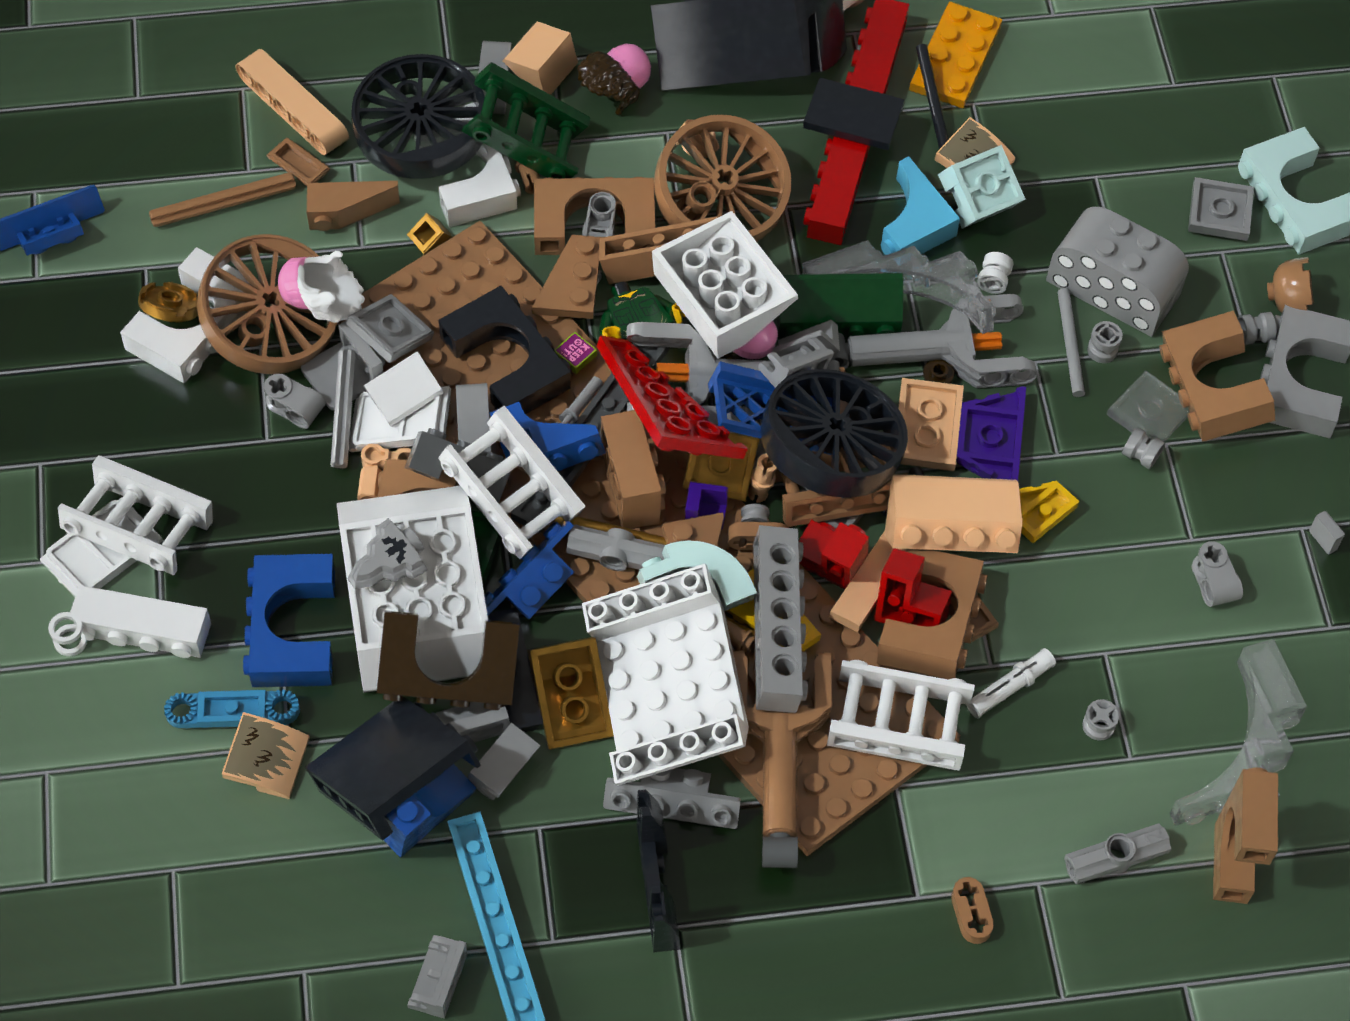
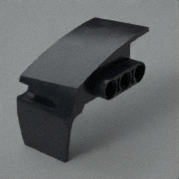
M690 0L651 5L661 90L807 76L813 72L826 71L834 66L847 50L843 0Z

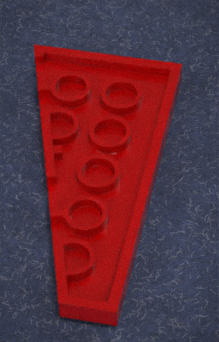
M606 336L599 337L596 345L597 349L658 448L664 451H687L697 456L708 454L744 460L748 448L741 442L734 444L728 438L730 432L724 426H717L708 420L710 414L681 387L672 388L668 384L670 377L663 371H656L648 366L650 359L630 341Z

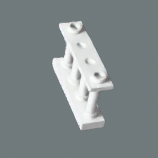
M503 406L494 412L487 422L490 429L487 433L459 453L450 444L444 449L438 459L441 461V467L449 477H454L499 533L505 548L521 559L533 547L528 541L529 538L558 516L563 517L565 521L573 520L586 506L509 410ZM496 441L502 442L509 450L510 456L478 479L466 463ZM517 466L522 467L530 476V481L499 504L487 488ZM536 492H542L550 501L551 506L519 529L507 514Z
M98 455L92 463L95 485L77 509L62 503L59 505L60 528L71 535H78L148 564L157 571H165L175 575L177 572V560L174 549L191 526H197L204 530L209 528L213 522L212 501ZM106 491L122 495V499L105 521L89 515ZM139 502L151 507L133 533L117 527L134 503ZM163 514L180 519L162 545L146 539V536Z
M842 660L839 681L849 683L842 719L839 721L831 719L827 746L960 771L965 751V745L955 741L960 705H970L975 687L974 684H968L958 678L947 680L872 666L861 660ZM862 685L881 688L876 723L872 727L858 725L855 722ZM895 691L914 695L909 730L906 733L891 731L888 728ZM928 697L947 701L942 738L939 740L922 735Z

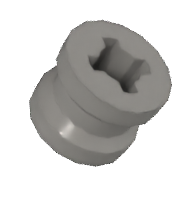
M1102 699L1093 701L1088 706L1082 722L1083 730L1087 736L1099 741L1106 740L1113 735L1120 717L1116 705ZM1098 722H1104L1105 725H1101V724H1097V723H1098Z

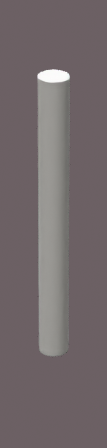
M1062 288L1057 293L1072 394L1074 397H1082L1085 395L1070 291L1067 288Z

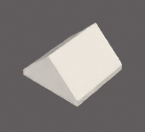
M418 351L363 386L390 427L444 393Z

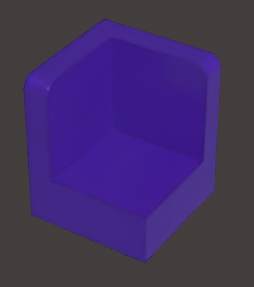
M690 482L685 519L723 512L722 530L727 508L728 487Z

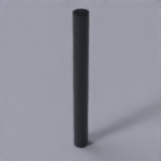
M920 44L916 46V51L940 149L949 138L927 44Z

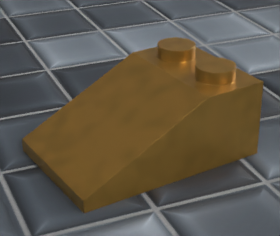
M589 637L528 649V659L543 719L548 749L614 736L596 638Z

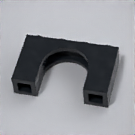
M502 285L438 320L440 338L456 358L492 340H508L517 343L529 355L522 367L490 385V400L496 410L503 406L506 407L520 402L522 410L527 414L571 389L570 375L572 374V369L569 363L564 358L560 359L557 356L550 339L546 336H541L537 331V325L530 315L525 316L520 309L517 298L512 293L508 294Z

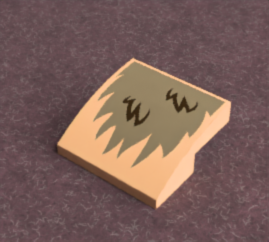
M969 117L936 152L935 161L948 168L951 165L1002 145L1010 165H1012L1016 157L993 133Z
M243 712L222 771V776L224 779L255 786L259 792L290 799L310 736L281 723Z

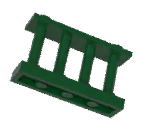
M492 62L476 75L474 85L486 91L481 114H477L463 127L462 132L547 178L566 179L573 178L578 174L579 168L566 161L571 139H574L589 126V116ZM497 98L511 105L506 128L491 121ZM522 112L536 119L531 142L517 135ZM547 125L561 133L556 156L542 149Z

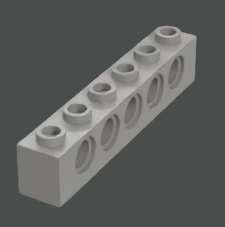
M759 525L753 543L754 587L757 591L754 597L756 710L796 713L801 700L805 701L807 698L808 682L807 680H802V672H805L807 664V653L802 652L801 644H804L806 637V625L801 624V616H803L805 610V597L800 596V589H802L804 583V569H799V562L802 561L803 543L798 542V529Z

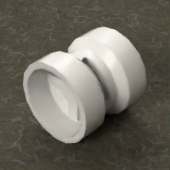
M1001 252L987 253L982 264L983 270L980 271L977 279L978 286L987 293H1003L1008 284L1007 276L1011 274L1014 265L1013 260Z

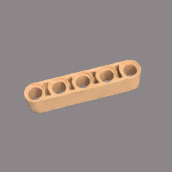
M258 49L235 65L242 81L320 154L327 155L349 139L348 131L343 123L264 50Z

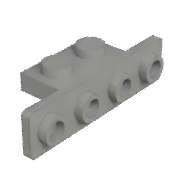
M674 768L642 778L641 782L632 781L619 786L615 785L614 778H607L603 807L609 810L637 814L638 790L646 789L658 801L663 818L736 829L741 799L739 797L708 793L711 773L701 772L696 769Z

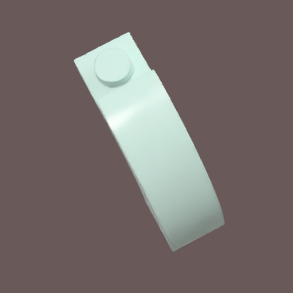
M678 541L665 545L662 551L664 560H661L660 557H655L642 564L643 568L639 570L637 575L639 583L643 584L706 564L724 611L752 601L757 594L750 576L736 558L715 545L701 541Z

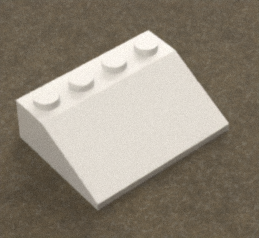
M733 211L652 251L654 275L718 359L744 346L798 299V294Z

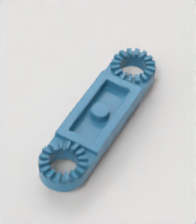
M283 689L282 691H207L189 694L181 692V694L175 693L174 696H170V699L164 705V713L168 723L176 728L238 727L243 712L288 725L294 722L300 713L299 701L296 695L291 691ZM287 701L292 705V708H290V711H287V714L284 713L282 715L281 713H275L273 710L274 706L278 702ZM180 704H186L191 707V711H189V714H186V717L182 716L181 718L180 716L173 715L174 708Z

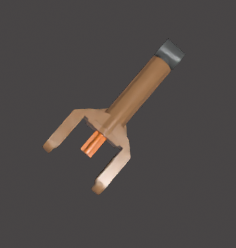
M733 650L749 726L748 733L758 737L764 743L762 868H797V743L804 737L814 734L830 720L832 708L831 652H818L815 659L814 708H808V705H799L796 713L756 710V704H754V707H747L748 658L745 656L744 650Z

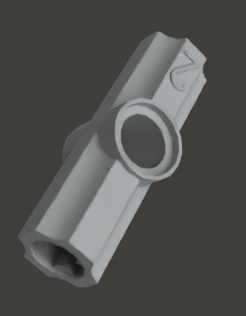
M574 525L568 536L566 551L568 554L599 560L604 567L611 570L623 571L627 567L640 570L643 568L642 564L652 558L660 557L661 560H664L662 551L665 545L636 539L631 532L621 528H611L608 532Z
M1158 823L1128 834L1115 833L1104 842L1066 854L1064 860L1070 879L1075 884H1079L1109 873L1115 875L1122 874L1130 866L1170 853L1171 846L1165 827ZM1110 850H1119L1125 857L1118 858Z

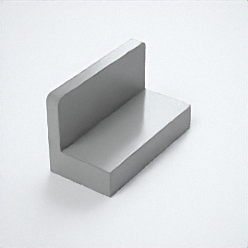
M829 320L778 340L779 346L774 347L772 352L782 357L800 350L802 346H807L812 351H815L814 347L808 342V338L811 337L818 338L827 349H831L834 353L839 352L838 325L834 321Z
M471 702L470 707H454L436 713L442 723L445 725L450 723L461 736L466 734L473 742L501 735L510 725L505 706L499 710L484 709V703Z

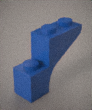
M520 402L506 406L557 471L606 453L595 425L537 422L524 413ZM497 410L490 412V416L492 417ZM500 442L505 457H509V450Z

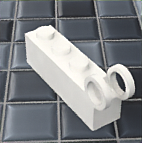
M79 585L71 611L55 615L49 623L48 630L53 639L55 649L64 656L78 655L85 649L87 640L90 641L95 638L106 640L116 646L128 644L138 646L148 652L160 650L171 652L180 658H189L190 656L201 658L211 626V620L207 608ZM66 619L74 621V624L64 625L55 632V627L60 621ZM67 632H74L72 635L68 637H61L63 634ZM81 636V642L75 648L65 649L59 645L71 644Z

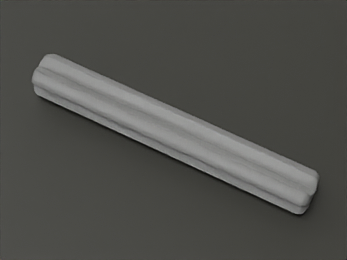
M341 349L338 354L330 463L333 468L342 469L348 466L356 354L355 351Z

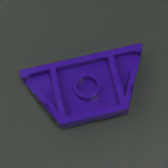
M1017 387L1016 391L1010 394L1000 396L999 393L988 395L982 400L974 399L962 403L956 463L982 478L1018 481L1026 387Z

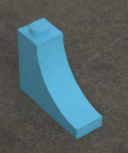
M909 156L899 161L896 177L904 191L906 206L896 220L884 227L881 241L883 253L886 257H891L897 266L956 237L960 222L959 216Z

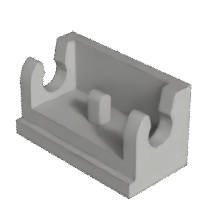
M811 337L808 338V342L814 347L815 351H812L807 346H802L800 350L782 357L775 352L767 354L771 361L760 362L757 369L776 388L781 381L795 373L812 369H827L834 352L831 349H827L818 338Z
M510 723L480 759L481 766L478 768L474 767L470 771L468 779L479 792L494 800L502 794L514 777L539 749L540 744L513 723Z
M433 935L407 1006L410 1009L445 1019L467 958L466 942L460 940L456 941Z

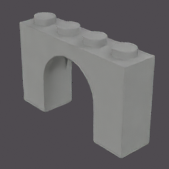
M1285 304L1281 316L1275 315L1274 317L1277 331L1276 339L1269 340L1265 357H1269L1270 362L1269 364H1264L1260 379H1265L1274 399L1276 421L1269 423L1331 438L1338 422L1343 397L1301 385L1289 373L1286 362L1296 356L1312 355L1345 364L1350 355V321L1310 310L1295 309Z

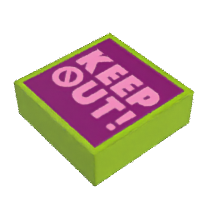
M574 332L555 348V353L560 359L564 358L569 363L572 372L577 374L597 356V349Z

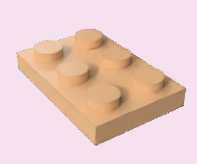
M902 378L898 409L907 426L908 442L901 464L948 471L955 470L963 385Z

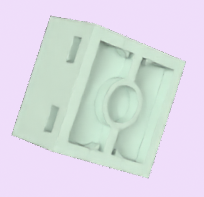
M1002 145L951 165L938 174L945 192H952L958 209L954 212L960 218L959 223L962 229L1008 210L1026 200Z

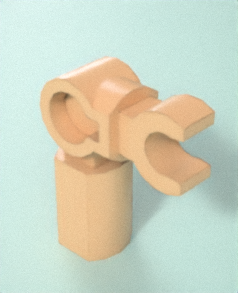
M379 444L366 445L361 451L363 468L360 473L357 500L377 498L379 492L378 475L380 471L384 470L386 459H408L411 449L403 447L396 451H390L388 448H382Z

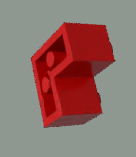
M811 519L798 541L803 543V557L799 563L806 570L843 589H846L868 556L869 536L866 535L863 529L853 524L847 526L840 522L835 529L826 522H820L819 524Z
M893 548L882 570L874 621L885 624L886 619H891L918 626L940 625L945 623L947 619L952 591L921 582L925 557Z

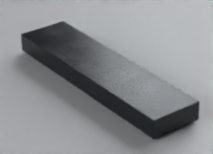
M517 608L492 612L488 615V620L515 622L520 625L512 705H504L509 716V723H513L523 732L544 729Z

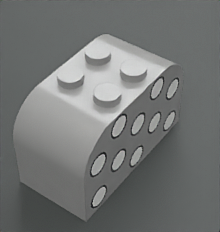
M1090 207L1083 211L1053 253L1046 281L1060 289H1069L1071 295L1152 337L1180 297L1189 271V264L1184 253L1169 240L1109 209Z

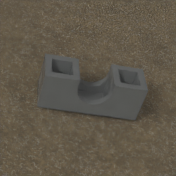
M428 428L427 432L420 431L416 436L404 468L434 480L439 479L443 469L438 458L444 449L451 444L459 453L469 446L470 443L458 440V443L454 444L445 440L447 434L432 428ZM488 452L487 456L479 454L466 464L479 479L506 458ZM510 472L487 488L498 503Z

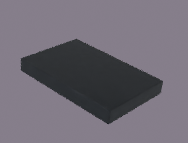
M819 78L803 122V128L889 150L905 99Z

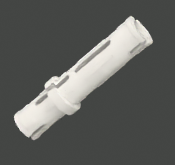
M1043 648L1024 663H1016L1011 672L971 699L970 705L966 704L968 710L975 718L979 719L983 714L1024 686L1030 687L1035 683L1037 677L1056 666L1054 656L1048 649Z

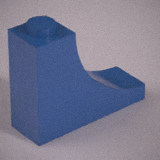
M454 764L451 765L441 775L422 787L385 816L393 833L385 838L384 841L401 858L476 791V787Z

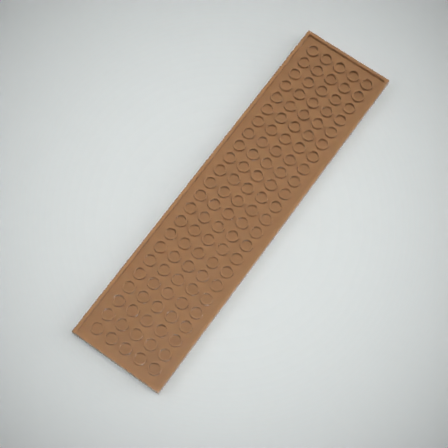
M480 220L361 294L365 297V301L361 304L362 309L392 294L434 331L432 340L391 363L384 359L385 366H383V372L418 351L440 387L449 386L451 388L446 427L447 436L445 440L454 444L458 443L456 385L487 383L490 419V412L496 410L490 400V385L522 367L529 355L517 343L508 340H492L456 358L440 338L439 319L502 285L508 294L512 293L517 298L521 311L525 316L530 315L537 325V331L542 337L546 336L550 339L554 349L574 332L597 349L596 344L571 317L532 314V306L543 287ZM346 320L339 321L338 325L345 322ZM597 349V356L577 374L572 372L570 375L571 389L526 415L537 422L561 423L559 420L560 414L570 407L594 376L600 378L604 384L612 373L599 350ZM589 403L586 405V407H585V408L582 410V412L579 414V417H580L581 414L584 412V410L587 408V406L589 405ZM651 438L648 439L649 448L655 447L658 458V466L655 467L657 475H663L666 493L663 494L665 510H661L660 523L632 529L663 536L662 524L685 520V508L689 489L683 488L682 485L690 453L679 450L664 451L658 448ZM499 441L491 445L492 453L505 457ZM603 455L591 459L571 487L586 506L578 516L621 526ZM517 466L510 472L499 504L530 481V476L522 467ZM728 498L724 527L720 532L717 547L736 558L748 573L754 569L753 550H736L728 544V528L733 523L741 522L743 518L741 516V509L745 504L741 500ZM555 519L545 526L539 534L536 533L529 538L528 541L538 547L546 538L543 535L544 532L555 522ZM512 520L519 529L523 527V525ZM570 531L552 548L574 571L565 582L583 603L640 585L637 578L638 569L627 567L623 571H615L604 567L599 560L568 554L566 547ZM799 563V569H804V583L802 589H800V596L805 597L804 615L821 634L820 641L803 651L807 653V664L805 672H802V680H807L808 692L806 700H801L799 705H808V708H814V671L818 652H831L832 672L830 720L814 734L804 737L797 743L796 837H798V847L808 856L927 765L827 746L831 719L837 721L842 719L849 683L839 681L842 660H861L872 666L894 670L899 669L877 664L878 647L861 628L857 633L829 618L830 611L836 604L835 600ZM724 611L726 616L733 619V616L731 614ZM744 623L745 626L755 631V629ZM753 646L748 654H745L748 658V664L755 657V646ZM748 676L747 707H754V704H756V684ZM861 686L855 719L858 725L875 726L881 688ZM894 692L888 727L891 731L908 732L914 701L913 694ZM928 700L922 735L939 740L942 738L945 718ZM956 731L955 741L958 743L960 735ZM748 733L745 747L718 756L763 806L764 743L758 737Z

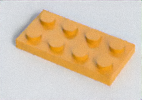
M949 1L928 44L940 101L962 109L964 108L1001 28L1003 19ZM919 64L910 82L909 90L927 96Z

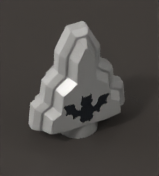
M387 518L376 528V536L367 544V555L355 563L347 579L354 589L374 586L383 579L393 582L405 576L414 579L428 570L419 555L425 548L419 537L410 527L401 531Z

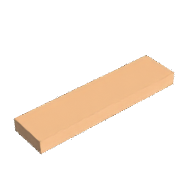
M885 531L830 611V619L857 633L877 604L882 570L893 550L884 535Z

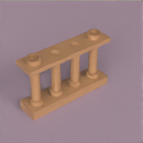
M882 445L883 447L891 450L890 446ZM839 452V471L850 473L841 452ZM823 453L820 459L831 467V455ZM873 456L881 465L886 464L885 461ZM856 458L860 468L866 467ZM778 468L775 470V483L783 482L787 494L782 495L783 521L788 527L809 524L811 519L815 522L888 509L891 480L874 493L860 497L841 498L819 494L811 490L800 492L797 483L785 476Z

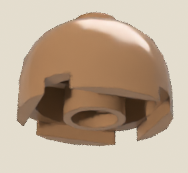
M1309 257L1285 261L1275 270L1273 282L1267 283L1269 301L1275 300L1277 309L1281 313L1285 304L1299 310H1308V305L1314 304L1311 271L1304 270L1303 265L1304 263H1309Z

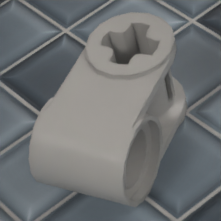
M595 193L589 200L582 236L602 238L614 236L616 200L610 193Z
M273 374L264 382L268 409L290 420L300 428H309L326 404L323 396L317 391L301 385L286 375Z
M1215 541L1204 543L1200 547L1198 556L1193 560L1191 567L1206 605L1213 607L1242 599V583L1233 568L1225 547Z

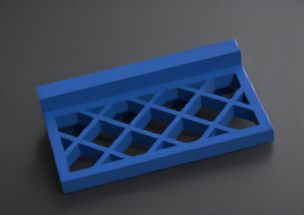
M720 361L708 382L709 392L714 393L718 426H724L730 432L761 439V426L756 421L758 419L762 420L765 408H762L759 404H767L775 387L761 371ZM729 397L736 398V399H738V400L733 401V400H732L731 398H729ZM827 397L832 408V398ZM745 404L754 414L749 416L740 406ZM781 407L777 409L779 411L788 412L787 410ZM732 412L741 422L727 419V413ZM815 445L809 449L817 452L819 447Z

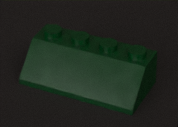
M903 273L783 275L798 294V299L777 316L778 340L829 320L834 321L838 325V333L843 334L845 339H848L849 336L901 332L903 323Z

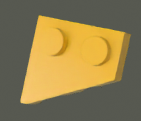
M1058 481L1043 483L1039 487L1030 486L1019 489L1022 513L1021 533L1029 541L1035 543L1078 508L1079 500Z

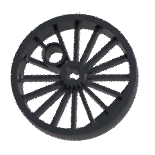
M415 54L387 61L371 71L362 80L354 94L351 119L357 144L364 156L373 165L398 177L427 179L448 174L466 164L478 152L482 142L476 141L464 132L454 136L444 127L462 132L463 127L467 123L453 118H474L477 114H481L485 98L484 92L481 88L474 85L475 76L459 63L441 56ZM418 78V82H416V81H414V80H408V79ZM423 78H432L433 81L423 97ZM441 81L449 83L435 94ZM400 82L396 88L393 86V84ZM459 88L464 91L463 93L448 97ZM385 90L395 99L380 95L379 93ZM409 94L415 95V96L409 97V98L406 97V95H409ZM473 101L476 107H455ZM370 102H371V103H374V104H377V105H380V106H383V107H386V108H367V107H368V105H369ZM362 119H383L362 126ZM390 129L388 132H386L384 135H382L379 139H377L374 142L368 137L370 135ZM432 130L438 133L445 140L437 143L432 133ZM403 133L392 153L383 149ZM412 134L416 135L415 150L403 152ZM421 135H427L431 143L430 146L421 148Z
M830 369L805 370L790 375L781 381L768 399L760 428L762 444L768 457L785 476L800 486L816 493L841 498L865 496L883 488L897 472L908 442L905 420L895 403L883 391L855 375ZM827 397L832 398V408ZM840 400L848 403L842 414H840ZM779 407H781V408H783V409L789 411L790 413L784 412V411H779V410H777V409H778ZM817 445L819 450L814 454L809 448ZM882 445L890 446L891 450L883 447ZM824 452L831 454V467L820 459ZM839 452H841L850 473L839 471ZM873 456L885 461L886 464L881 465ZM856 458H857L863 465H865L870 471H868V472H863V471L861 470V468H860V466H859V464H858Z

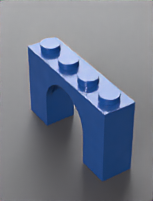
M333 554L254 555L253 568H248L247 573L248 587H253L252 597L246 598L247 616H251V626H245V645L250 646L249 655H244L243 658L244 675H249L252 687L332 686L333 654L330 641H286L273 634L268 625L273 613L288 601L303 598H335L336 569Z

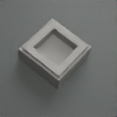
M1326 511L1316 515L1309 529V532L1328 555L1338 549L1345 535Z

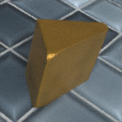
M428 213L407 233V236L424 255L453 237L437 218Z

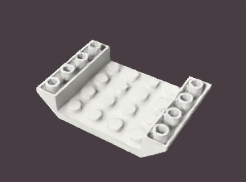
M453 486L337 503L347 578L355 563L367 555V544L376 536V528L387 518L401 531L410 527L416 533L425 548L419 555L428 569L414 579L407 576L395 582L383 579L374 586L354 589L347 579L363 693L377 691L384 610L418 613L415 658L425 675L435 681L468 677L476 669L481 658L484 622L488 620L471 507L466 492L461 486Z
M706 564L582 603L587 633L591 637L596 638L616 746V751L609 753L615 785L626 784L745 747L749 726L724 607Z

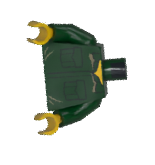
M623 281L612 287L611 291L614 297L607 301V311L601 316L598 333L599 336L627 340L628 324L635 322L674 323L673 320L681 324L683 322L682 318L686 316L676 303L673 304L659 295H654L647 287L632 291L628 283Z

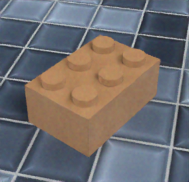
M635 410L601 416V440L606 451L603 454V459L621 526L629 529L660 523L661 510H665L663 494L666 493L663 475H657L655 468L658 466L655 447L649 448L648 439H651V436Z

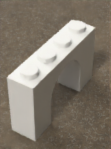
M470 103L459 107H476L475 103ZM453 118V119L460 120V121H463V122L468 123V122L471 121L473 118ZM444 127L454 136L463 133L457 130ZM432 130V133L437 143L445 140L438 133ZM421 135V148L430 146L431 143L427 135ZM482 143L476 155L485 161L486 166L472 178L439 187L440 206L449 228L517 209V197L521 196L517 179H511L510 173H512L507 156L503 157L499 151Z
M196 247L178 267L181 284L198 294L203 274L214 257ZM228 264L221 268L249 284L235 268ZM214 276L209 284L213 288L244 293L217 276ZM208 296L209 302L214 306L213 309L245 303ZM141 311L120 332L125 350L182 383H185L191 375L197 374L203 361L210 353L216 352L207 340L200 324L188 329H174L158 322ZM247 311L213 318L219 329H224L242 317Z

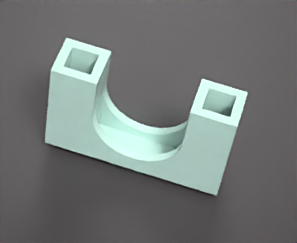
M1305 127L1245 148L1238 165L1240 175L1254 187L1256 198L1262 201L1269 212L1271 220L1277 223L1284 233L1286 242L1293 246L1298 255L1350 235V192L1322 203H1306L1292 197L1282 186V178L1312 167L1320 148Z

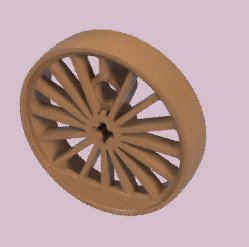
M709 115L685 124L668 140L656 165L654 191L658 207L669 225L691 221L685 216L690 211L702 214L700 219H705L717 199L716 216H722L723 202L727 213L733 211L735 214L734 205L753 228L748 232L758 242L774 229L785 212L791 192V173L788 161L781 147L764 129L740 117ZM708 132H722L723 134L720 165L718 164ZM697 134L701 135L710 164L688 138ZM728 135L740 145L730 165H726ZM679 144L683 145L700 167L673 153V150ZM743 150H745L752 159L735 170L734 166ZM667 161L678 165L696 176L666 172ZM755 163L763 170L739 176ZM768 178L774 188L744 183ZM667 181L690 184L692 187L670 193ZM747 193L777 197L776 209ZM703 194L708 202L699 203L695 200L694 195ZM686 197L687 207L680 211L674 200ZM742 201L770 216V218L763 224H760Z
M272 234L247 236L224 247L207 266L197 297L199 322L213 348L234 365L261 374H282L300 369L302 365L322 353L332 339L338 323L328 321L327 327L324 328L296 312L312 314L309 309H298L283 300L278 285L275 287L278 255L287 260L298 257H318L319 255L296 240ZM259 253L273 254L269 285ZM252 255L259 281L239 257ZM231 261L249 284L221 268ZM217 276L244 293L213 288L209 284L213 277ZM208 296L245 303L211 309ZM268 302L272 303L270 308L265 306ZM249 311L224 329H219L213 318ZM291 320L316 333L321 338L311 345ZM271 322L273 323L283 357L267 356ZM281 323L304 351L294 355L290 354ZM249 324L257 325L261 329V333L252 334L247 330L246 326ZM238 327V337L242 342L240 346L235 345L226 337V335ZM262 344L261 355L244 350L246 345L256 347Z

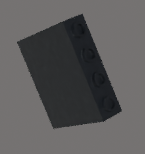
M403 697V701H393L305 766L320 793L383 841L393 833L385 818L389 812L459 759L463 758L476 768L480 767L481 764L475 755L478 751L477 746L468 735L461 736L450 723L446 725L442 723L434 712L429 714L420 703L416 701L412 703Z

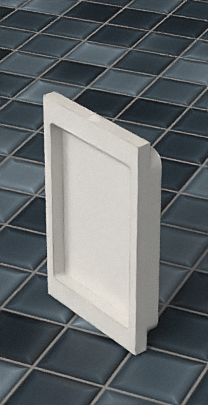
M449 386L441 387L444 392L443 394L437 396L391 427L367 392L361 393L355 401L349 451L361 452L368 444H379L382 448L388 449L413 446L418 432H427L428 428L446 434L451 388Z
M122 497L119 500L109 502L92 516L105 521ZM131 507L117 527L133 533L143 518ZM154 528L146 536V539L158 544L163 541ZM69 533L50 546L46 554L40 558L44 566L74 597L77 594L79 585L100 589L137 561L88 539Z

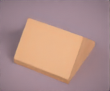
M538 21L502 60L519 78L550 95L578 64L571 33Z

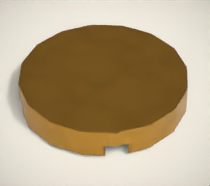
M153 282L143 286L139 292L138 304L140 309L156 319L168 322H184L198 316L197 294L184 285L164 282L163 286H156V283Z

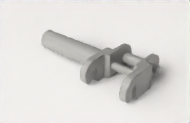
M594 376L570 407L560 414L559 420L561 423L574 424L579 419V414L602 387L603 382L600 378Z

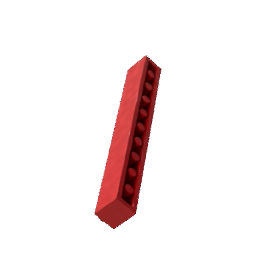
M875 0L873 8H867L864 24H868L867 29L861 28L858 45L861 48L854 51L851 67H855L854 72L848 71L845 84L886 94L907 24L909 3L895 0ZM835 136L833 139L828 138L824 155L828 156L826 162L821 161L817 178L821 179L820 184H814L810 201L814 202L812 208L807 207L803 224L808 225L807 238L842 245L870 150L869 145Z

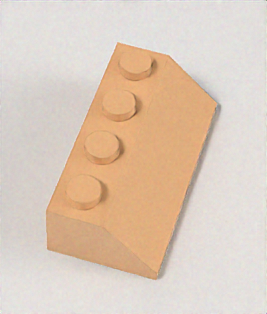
M898 474L892 476L884 533L892 548L1018 553L1022 530V513L1019 483L1017 480Z

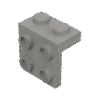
M347 320L339 324L341 342L318 354L311 361L301 366L303 375L315 391L323 396L326 406L330 410L335 409L338 354L341 349L353 350L356 353L352 401L358 398L361 393L367 392L363 387L365 384L384 373V358L375 350H372L369 344L346 324Z

